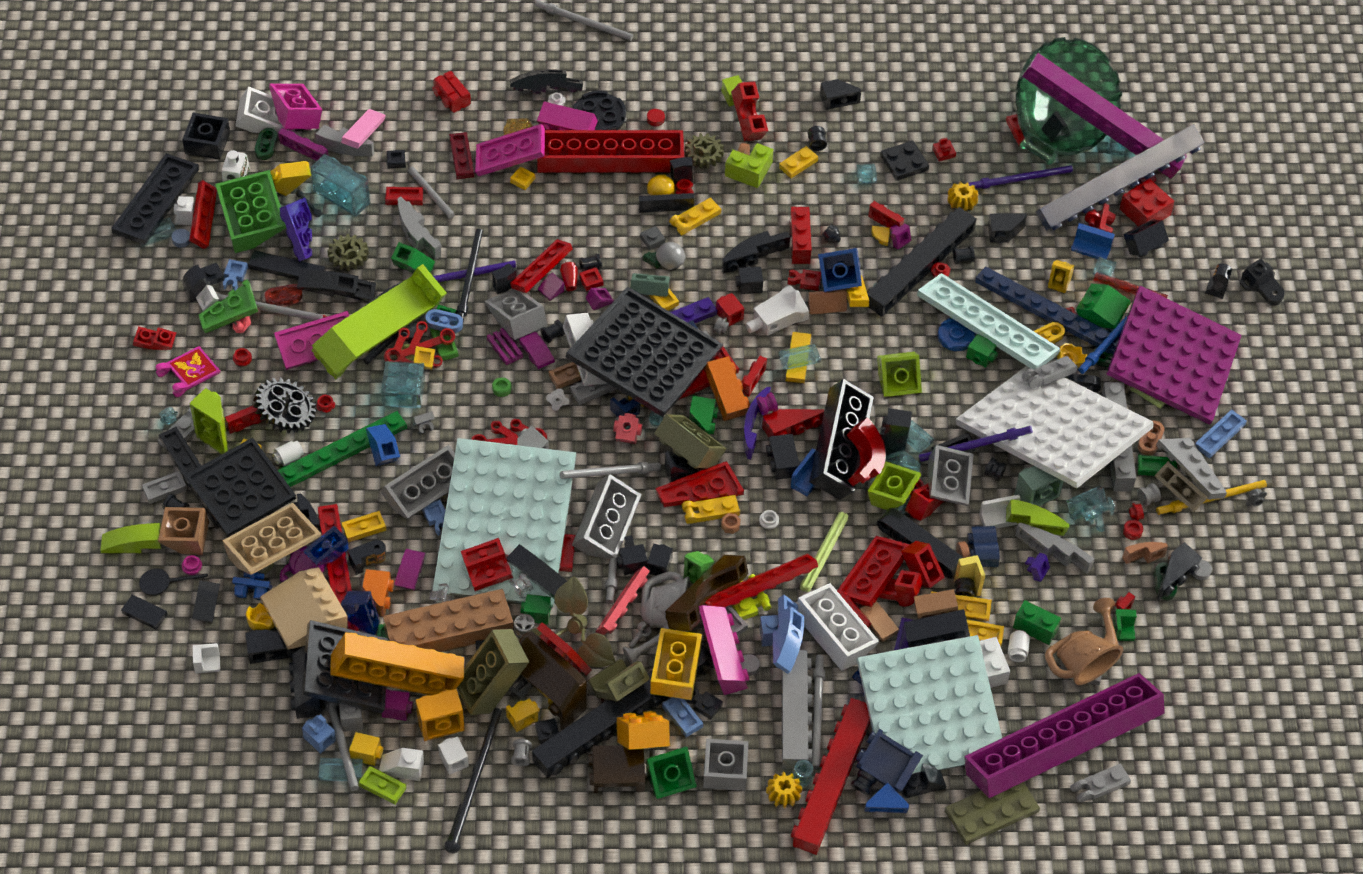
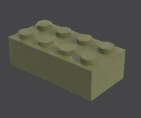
M513 629L492 630L465 666L464 679L457 689L470 715L491 714L529 663Z

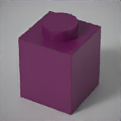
M386 689L385 710L381 713L382 717L407 721L408 713L412 714L414 702L410 700V693Z

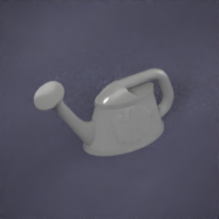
M665 572L647 580L642 588L640 613L642 619L650 627L655 626L669 629L665 618V611L691 587L690 578H683L676 572ZM666 580L676 581L663 586L652 587L653 585H656ZM659 635L638 648L630 649L623 647L624 655L630 665L635 663L642 653L658 645Z

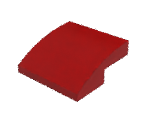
M499 538L461 551L474 591L513 578Z

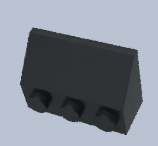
M306 646L293 653V662L289 663V672L294 680H290V691L294 693V698L291 699V710L296 711L297 719L322 715L321 699L302 695Z

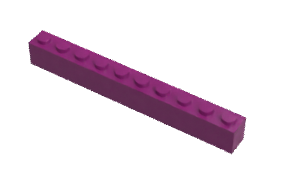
M1039 53L1030 62L1022 76L1135 155L1164 141L1163 138ZM1185 159L1178 163L1175 161L1169 163L1170 167L1161 173L1172 179L1181 169Z

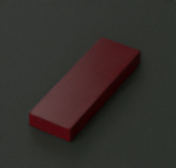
M467 132L449 134L456 180L474 178Z

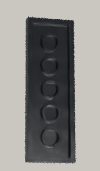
M166 153L111 228L112 233L146 245L174 206L178 197L181 196L199 171V164Z

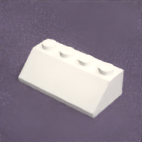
M831 583L798 598L796 604H798V612L804 615V626L841 671L857 664L858 657L866 656L879 643V640Z

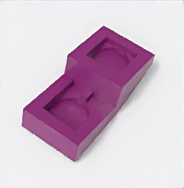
M536 331L519 338L520 345L529 354L530 361L537 369L555 362L552 353Z
M410 549L405 550L396 576L395 587L415 591L426 553Z

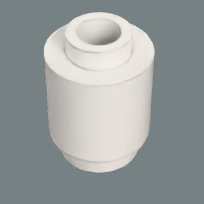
M290 441L274 449L273 458L277 465L281 464L284 467L300 459L304 452L298 441Z
M1017 630L1010 634L1008 655L1010 660L1014 662H1023L1028 656L1030 636L1026 632Z

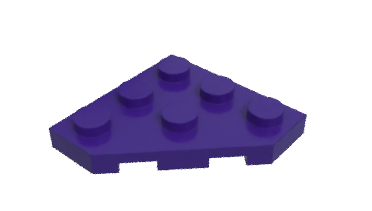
M302 198L279 208L280 218L285 222L287 236L293 243V252L299 261L312 256V249L309 248V242L312 241V229L308 228L309 222L312 221V215L306 199Z

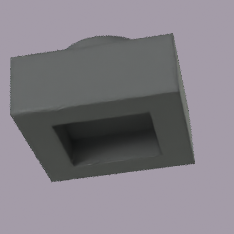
M657 226L640 233L641 240L649 250L665 243L666 238Z

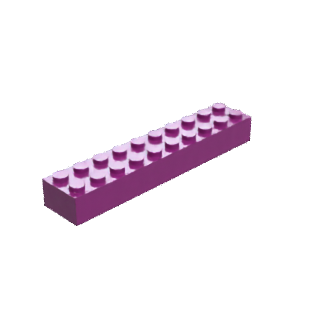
M1138 673L964 756L966 775L988 798H991L1165 714L1164 694L1143 675Z

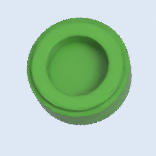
M497 378L493 381L492 391L496 396L505 397L511 393V382L507 378Z

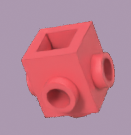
M624 413V416L619 415V420H615L613 432H616V441L636 444L637 435L641 436L642 424H639L640 421L639 418H636V415Z

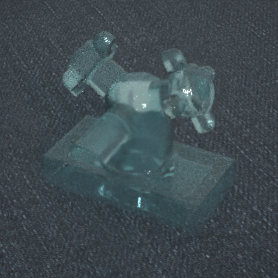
M1101 486L1066 501L1071 519L1076 520L1080 517H1085L1090 524H1093L1095 519L1096 528L1101 532L1105 530L1102 514L1104 511H1110V514L1114 515L1115 504L1110 497H1107V503L1104 488Z

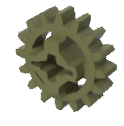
M699 133V137L693 135L692 140L688 139L687 144H685V157H692L693 166L699 164L700 168L703 165L709 168L710 164L716 166V161L721 162V157L724 156V145L721 144V140H716L715 135L709 137V133L706 136Z
M349 234L344 238L342 235H339V240L334 238L333 244L329 243V249L327 250L329 262H333L334 267L339 265L340 270L345 267L347 271H350V267L356 270L357 265L363 266V261H367V255H369L367 243L363 242V238L357 239L356 235L350 237Z

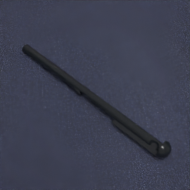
M494 708L477 762L472 769L473 774L463 803L459 805L448 841L444 844L445 850L448 853H457L461 848L458 841L502 713L500 708Z

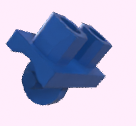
M244 572L243 576L248 578L233 577L232 581L235 585V596L238 598H247L248 589H255L253 598L261 601V596L273 587L269 581L257 580H264L265 574L258 572L252 575Z

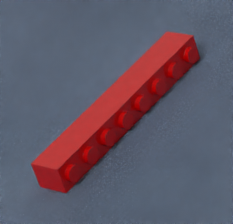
M851 698L849 704H845L842 709L841 716H843L841 722L837 721L834 729L836 736L834 739L830 738L827 746L829 753L827 756L823 755L820 763L821 772H816L813 780L814 789L813 791H808L805 800L807 806L806 808H801L798 816L800 823L798 826L794 825L791 837L794 838L793 847L815 855L819 851L871 723L867 704Z

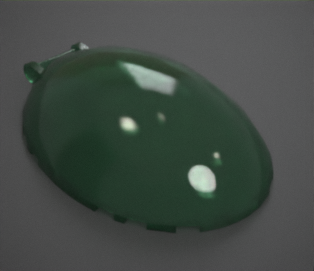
M1065 37L1055 38L1049 43H1043L1025 62L1017 82L1015 94L1016 117L1024 136L1019 147L1029 150L1046 161L1048 166L1053 164L1056 157L1073 156L1092 149L1107 135L1022 77L1030 62L1038 53L1119 109H1121L1122 105L1120 104L1122 91L1119 90V83L1121 81L1117 71H1113L1110 66L1111 60L1095 45L1078 38L1066 40ZM1057 111L1068 125L1071 135L1067 138L1050 142L1041 128L1051 115Z

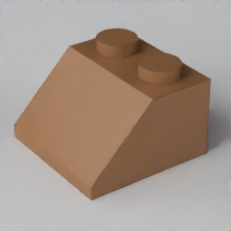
M165 507L158 542L181 554L203 555L209 526V519L205 508Z

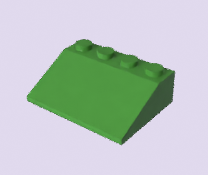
M270 170L215 184L235 253L253 249L286 229L285 222L280 218L279 208L281 206Z

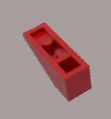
M927 483L913 492L905 511L914 519L921 521L930 516L944 501L930 497Z

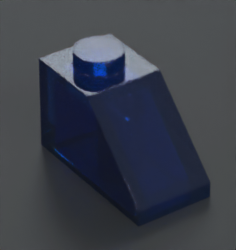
M333 526L303 552L316 566L335 561L349 549L348 539Z
M348 591L341 602V606L348 616L347 621L367 634L375 635L378 624L381 621L371 591Z

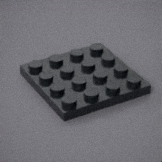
M253 437L184 475L186 482L227 538L296 499V494Z
M310 620L307 624L302 695L382 713L385 710L386 686L330 675L331 653L345 632L375 637L385 641H389V638Z

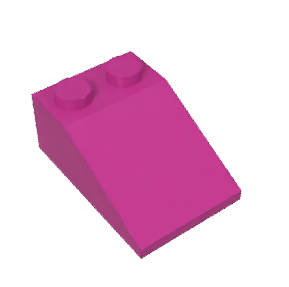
M304 84L269 85L278 120L284 129H319L322 108Z

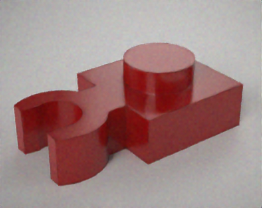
M803 269L802 273H799L796 270H789V277L794 278H788V285L800 284L801 289L819 291L821 272Z

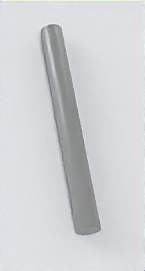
M410 167L408 172L423 187L425 192L449 219L453 218L455 213L414 167Z

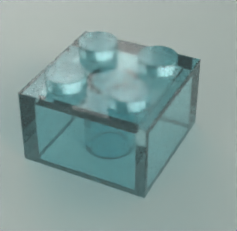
M385 361L381 388L382 406L421 408L425 383L424 363Z

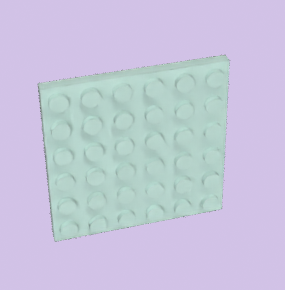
M978 635L857 658L872 730L876 733L880 728L883 730V734L913 753L917 751L923 755L913 773L920 772L922 764L936 767L937 770L965 766L964 756L1002 738Z

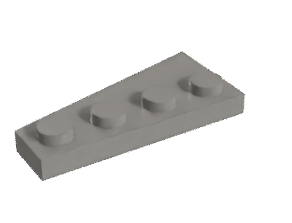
M1191 438L1158 440L1156 446L1160 450L1164 449L1168 453L1167 457L1171 461H1176L1181 466L1179 470L1184 475L1186 474L1193 479L1192 483L1208 497L1207 499H1220L1226 496V490Z

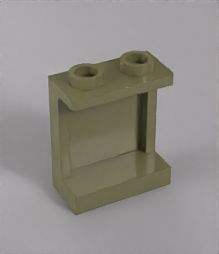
M618 659L588 679V682L597 698L618 701L650 680L641 661H636L629 667H626L624 661Z

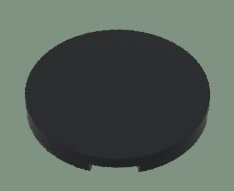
M607 91L585 93L573 105V109L595 114L598 121L595 130H618L626 120L624 102L620 98L608 94Z

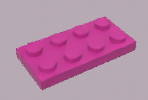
M539 124L476 144V174L482 176L544 157V126Z
M348 311L275 332L274 337L285 369L288 370L318 361L311 351L313 349L312 345L329 329L349 317Z

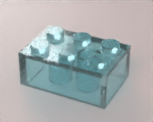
M326 154L310 167L313 191L356 217L370 204L368 179L364 175L356 173L349 166L339 163L335 158L329 157Z

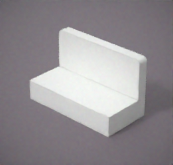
M1020 495L983 501L979 513L983 526H995L998 529L1018 525L1019 523L1006 522V506L1011 499L1020 501Z

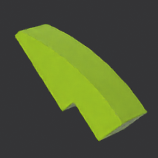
M1011 499L1006 506V522L1023 523L1064 536L1069 529V524L1037 505Z
M161 524L131 525L102 534L100 552L141 553L142 549H161V544L158 542Z

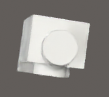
M178 197L177 204H174L175 225H192L195 207L194 197Z

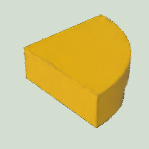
M872 226V236L881 245L888 246L889 228Z

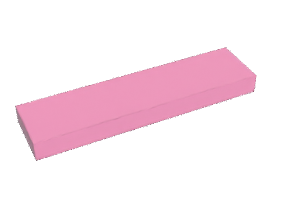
M368 109L345 133L341 143L358 149L385 120V114Z

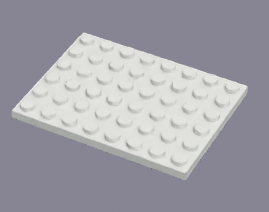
M1025 366L956 418V425L981 438L1007 432V429H1019L1031 425L1033 433L1019 436L1016 440L1010 441L1008 439L993 444L1075 488L1081 486L1153 428V421L1065 377L1046 385L1031 388L1028 385V381L1025 382L1022 379L1024 371L1031 369L1028 366Z

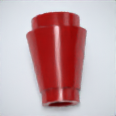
M565 262L561 265L559 271L566 290L574 291L577 289L578 267L574 262Z

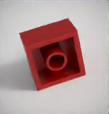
M1149 178L1122 195L1119 210L1137 226H1140L1152 219L1164 220L1169 217L1175 201Z

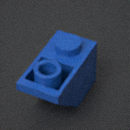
M386 424L366 428L375 466L394 463L400 458L396 439Z

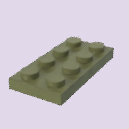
M1024 782L991 798H988L980 791L945 807L946 814L965 845L1040 811L1039 805Z

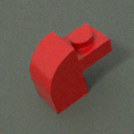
M901 570L898 578L890 580L879 598L898 601L899 606L902 607L914 604V596H918L922 587L921 574Z

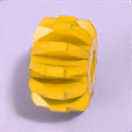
M961 181L959 184L954 183L952 188L948 190L947 198L951 209H958L960 207L964 211H967V209L972 210L978 203V190H975V186H969L968 182L966 184H963Z
M784 771L781 776L775 773L773 779L768 780V787H766L769 802L775 801L776 807L779 804H783L784 809L787 807V804L793 807L795 801H799L801 798L802 786L800 785L799 778L793 779V773L786 776Z

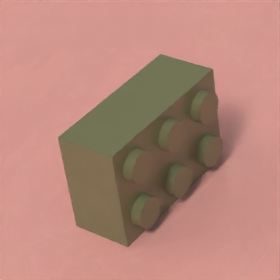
M666 414L654 433L659 437V441L662 444L672 447L676 455L686 458L688 460L687 463L696 469H706L717 465L727 449L684 415Z

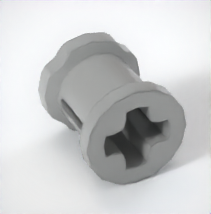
M526 739L514 740V756L511 757V763L516 766L529 765L528 755L532 743Z

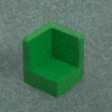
M1116 609L1113 617V626L1117 641L1135 640L1134 624L1137 618L1136 610Z

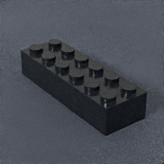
M845 379L829 388L809 480L811 484L839 500L855 491L856 485L852 486L848 480L860 466L859 451L847 434L857 423L867 417L870 418L874 399L873 396Z

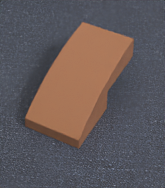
M1144 542L1125 547L1122 558L1128 564L1144 557L1148 564L1165 557L1168 545L1163 542Z

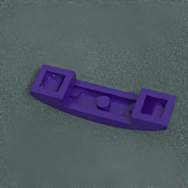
M766 387L755 397L746 414L743 443L746 457L749 460L752 459L757 439V433L752 432L757 413H761L756 398L760 396L766 397L768 393H771V387Z

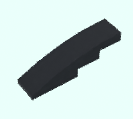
M520 544L506 558L511 565L520 570L525 577L537 584L543 592L555 599V594L559 587L567 582L565 578Z

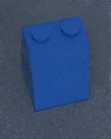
M857 248L818 254L824 292L862 286Z

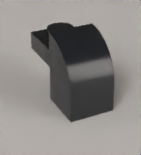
M217 262L200 268L198 264L191 267L182 279L184 291L190 302L197 301L196 297L206 285L211 286L224 281V275Z

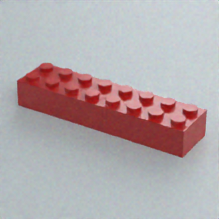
M545 130L544 157L537 158V173L670 172V160L684 158L683 130Z

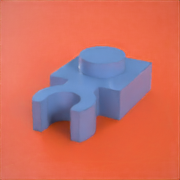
M229 259L224 271V289L230 284L233 285L234 291L238 289L237 281L243 282L248 269L247 262Z
M441 500L435 501L422 509L429 526L435 524V533L438 536L441 535L440 528L443 527L446 511Z

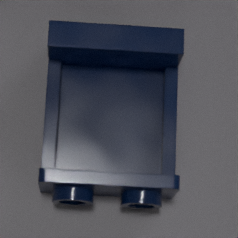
M879 728L876 733L874 731L871 732L866 741L869 745L866 750H860L855 759L858 761L855 767L869 773L883 785L889 783L899 794L923 755L917 751L913 753L883 734V730Z

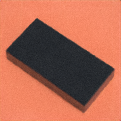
M133 594L121 609L122 614L157 630L168 615L166 610Z

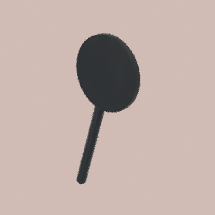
M155 568L146 571L141 576L139 586L143 593L154 596L163 593L168 588L170 582L208 577V574L169 578L166 571Z

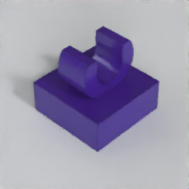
M1039 553L1036 559L1028 557L1025 562L1026 565H1029L1027 571L1032 573L1035 581L1041 582L1050 569L1047 555Z

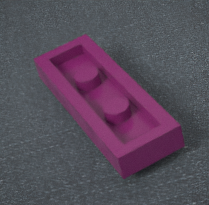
M281 128L278 132L280 144L321 164L326 165L330 161L328 149L323 145H317L308 138L296 135L291 130L288 131Z

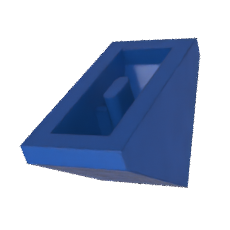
M887 783L866 802L864 812L907 813L909 804Z

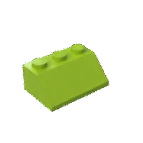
M205 388L190 402L195 434L198 439L219 453L224 454L228 451L221 397L218 393L211 392Z

